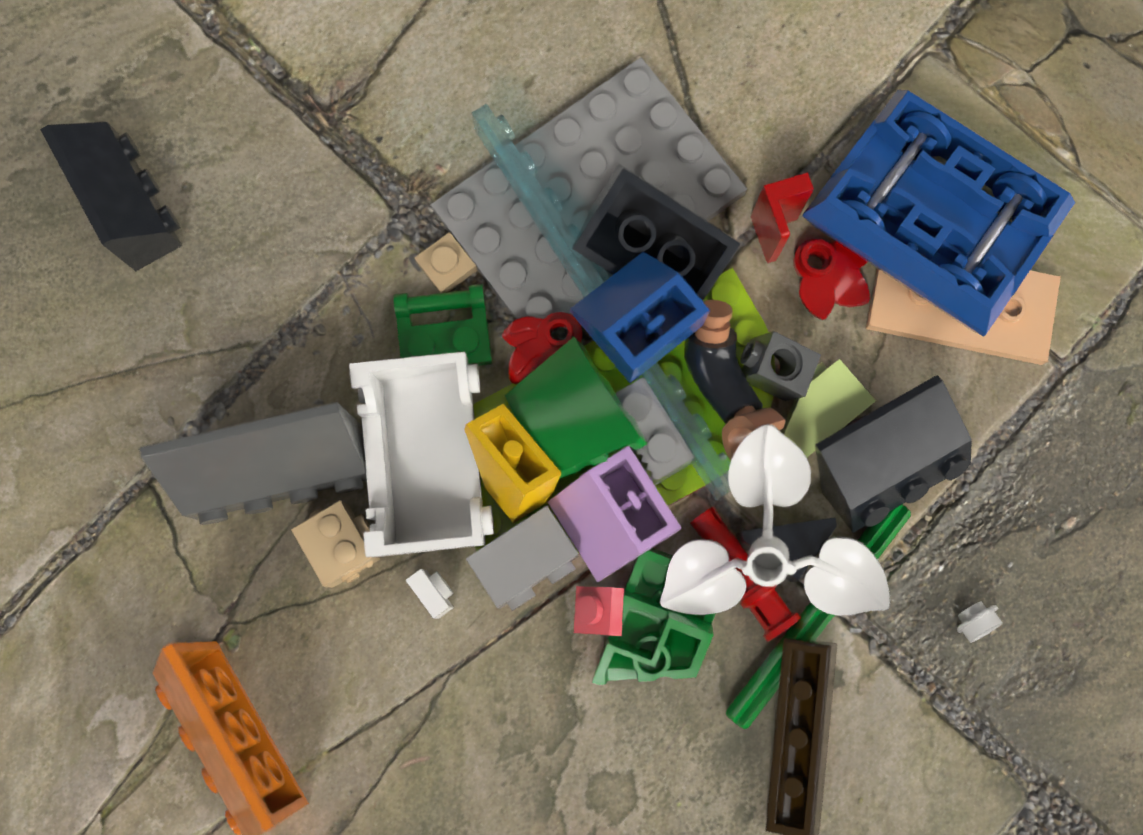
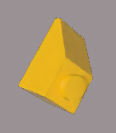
M504 403L465 425L464 430L484 487L513 523L546 504L551 499L561 472Z

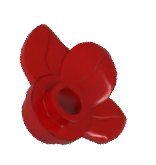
M810 239L803 242L797 248L793 258L795 271L802 278L799 286V297L808 312L820 320H826L832 312L834 303L844 307H859L868 304L870 292L863 275L859 271L868 262L837 241L831 244L822 239ZM816 256L820 258L822 267L818 269L811 267L808 263V257Z
M555 312L547 315L544 319L525 316L509 324L502 333V338L509 345L516 348L509 361L510 382L515 385L520 383L573 337L581 343L583 332L578 320L569 313ZM556 327H564L568 330V335L564 340L557 341L551 337V333Z

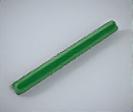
M903 504L890 511L880 523L867 527L857 541L868 547L878 559L911 517V511ZM810 602L800 614L801 619L790 627L726 710L727 717L740 728H749L779 689L784 638L816 641L835 615L821 611Z

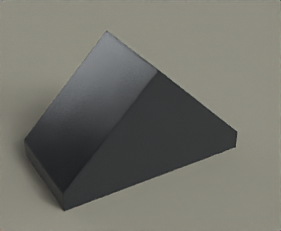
M833 517L773 526L772 533L774 537L779 538L786 544L790 561L808 555L816 557L823 543L828 540L837 527L836 519ZM763 528L741 531L736 534V538L741 546L749 552L752 543L762 537ZM809 565L797 569L793 575L787 573L785 579L789 582L799 581Z

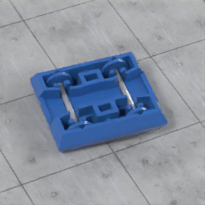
M897 90L802 216L813 226L971 331L984 337L1038 260L1075 204V201L1068 191L909 90ZM940 156L947 162L943 165L932 157ZM985 185L992 189L994 197L981 188Z

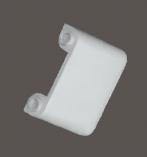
M465 352L349 364L351 388H358L360 403H366L357 405V414L362 417L369 498V509H366V519L376 520L375 524H370V532H364L365 557H385L485 545V535H494L491 506H483L480 472L464 430L465 425L474 420L472 393L480 392L477 364L469 365Z

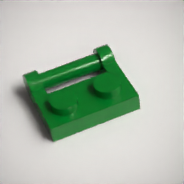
M483 284L469 285V290L413 297H409L408 293L393 295L400 358L465 352L469 365L477 364V366L493 364ZM472 307L473 319L418 326L412 325V314Z

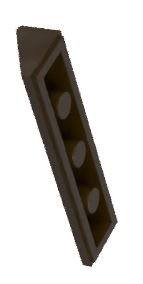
M784 638L765 828L767 832L781 835H819L837 643Z

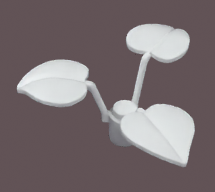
M769 424L758 427L745 437L734 453L728 473L731 493L740 505L756 507L764 504L762 537L752 543L747 562L739 558L729 561L727 550L718 542L706 539L691 540L682 545L673 555L669 563L665 586L660 599L662 607L680 613L698 615L720 613L734 607L745 594V578L735 568L742 569L745 575H749L759 585L774 586L783 581L787 573L793 575L797 569L812 565L805 574L804 588L810 602L821 611L838 616L854 615L867 611L887 610L890 605L888 583L882 566L871 550L855 539L832 537L823 543L819 558L808 555L794 561L789 560V551L786 544L779 538L774 537L772 533L773 504L780 507H788L799 502L809 489L811 470L803 451L775 426Z

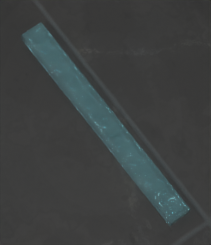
M488 104L483 105L471 112L475 132L583 298L609 279L607 272L604 268L594 262L591 263L589 259L572 249L580 231L573 223L567 226L558 213L562 211V206L557 196L550 187L543 189L535 178L538 174L537 167L527 151L524 150L519 153L511 140L515 136L502 114L495 117ZM656 362L636 379L645 378L695 457L691 462L714 499L718 501L731 492L728 481L731 461L723 452L719 455L716 454L707 440L712 437L707 424L698 413L693 416L690 414L682 402L686 398L682 386L672 374L666 377Z

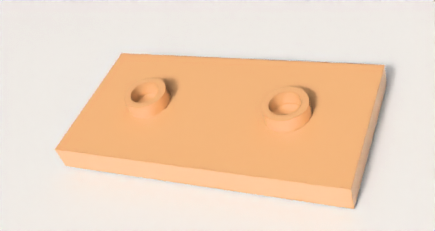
M876 268L866 329L1043 365L1048 362L1061 276L1030 270L988 333L983 337Z

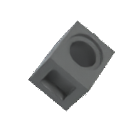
M772 331L751 339L742 352L740 362L743 364L742 371L750 385L783 401L806 397L821 354ZM772 355L777 358L780 364L778 375L771 367Z

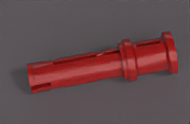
M714 506L690 522L702 539L712 540L721 544L728 552L729 561L739 558L747 562L748 554L723 522ZM735 568L743 575L746 581V591L740 600V605L743 609H750L765 630L763 637L767 642L801 619L797 612L792 613L779 596L775 590L777 585H759L749 575H745L742 569Z

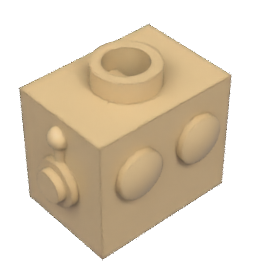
M341 500L325 510L318 509L312 512L308 520L291 529L323 587L334 588L342 582L351 583L360 577L359 574L363 569L372 567L373 563L380 560L379 557H365L364 532H370L369 522L363 514L356 517L350 506Z

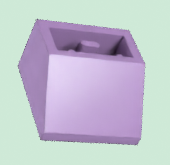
M629 446L608 458V461L600 463L587 471L548 501L549 506L597 583L681 529L678 521Z

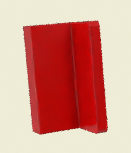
M808 172L764 185L751 214V220L767 264L778 259L790 236L787 223L798 220L814 190Z

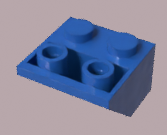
M642 252L570 308V312L627 381L631 383L702 327L710 309L678 272L647 253Z

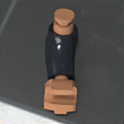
M706 300L703 302L710 309V312L703 326L685 339L684 359L695 384L704 398L726 424L722 428V441L726 454L731 461L740 443L752 431L765 424L773 425L778 430L783 429L785 419L774 409L763 408V404L747 381L739 365L736 354L737 334L730 327L729 321L732 317V307L720 300Z

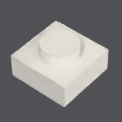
M420 569L406 579L433 619L441 618L454 608L447 599L454 593L438 572L430 575L427 570Z

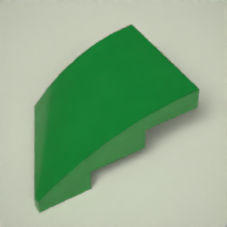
M575 337L570 339L504 395L516 419L561 472L560 478L579 472L585 466H595L608 461V454L612 451L626 446L638 450L648 444L635 419L622 407L609 381L598 372L586 348Z
M651 548L636 558L624 589L622 636L607 635L592 683L606 685L608 681L637 679L638 682L655 681L660 677H671L672 679L697 677L714 636L712 622L716 613L704 615L685 614L661 606L660 599L665 586L669 563L673 555Z

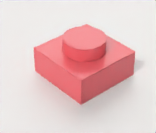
M576 586L574 633L622 636L624 588Z

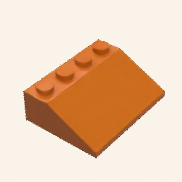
M217 641L170 643L162 648L152 672L158 682V685L155 686L156 694L165 708L168 710L173 709L181 724L178 732L185 746L190 751L197 752L204 765V768H202L203 779L213 793L217 794L219 792L228 808L225 811L226 820L236 835H261L308 805L306 797Z

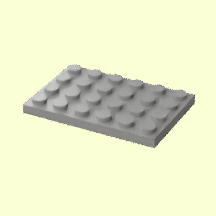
M640 57L430 205L433 212L471 258L479 273L513 318L516 320L521 317L532 316L544 319L547 315L555 312H566L573 316L570 308L613 276L612 273L579 254L572 247L595 200L618 164H621L707 221L743 197L747 188L642 57ZM556 327L551 334L556 332L561 327Z

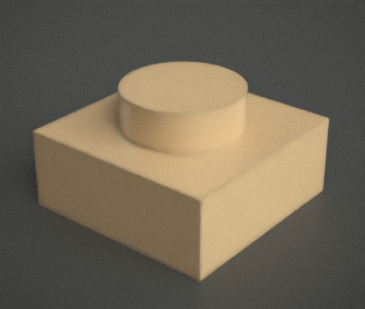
M450 232L414 258L417 265L439 293L451 291L477 272L474 262Z

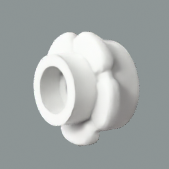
M982 601L970 606L958 615L962 623L957 627V631L959 633L963 632L970 643L986 636L1002 625V621L995 613L998 607L992 605L986 608Z

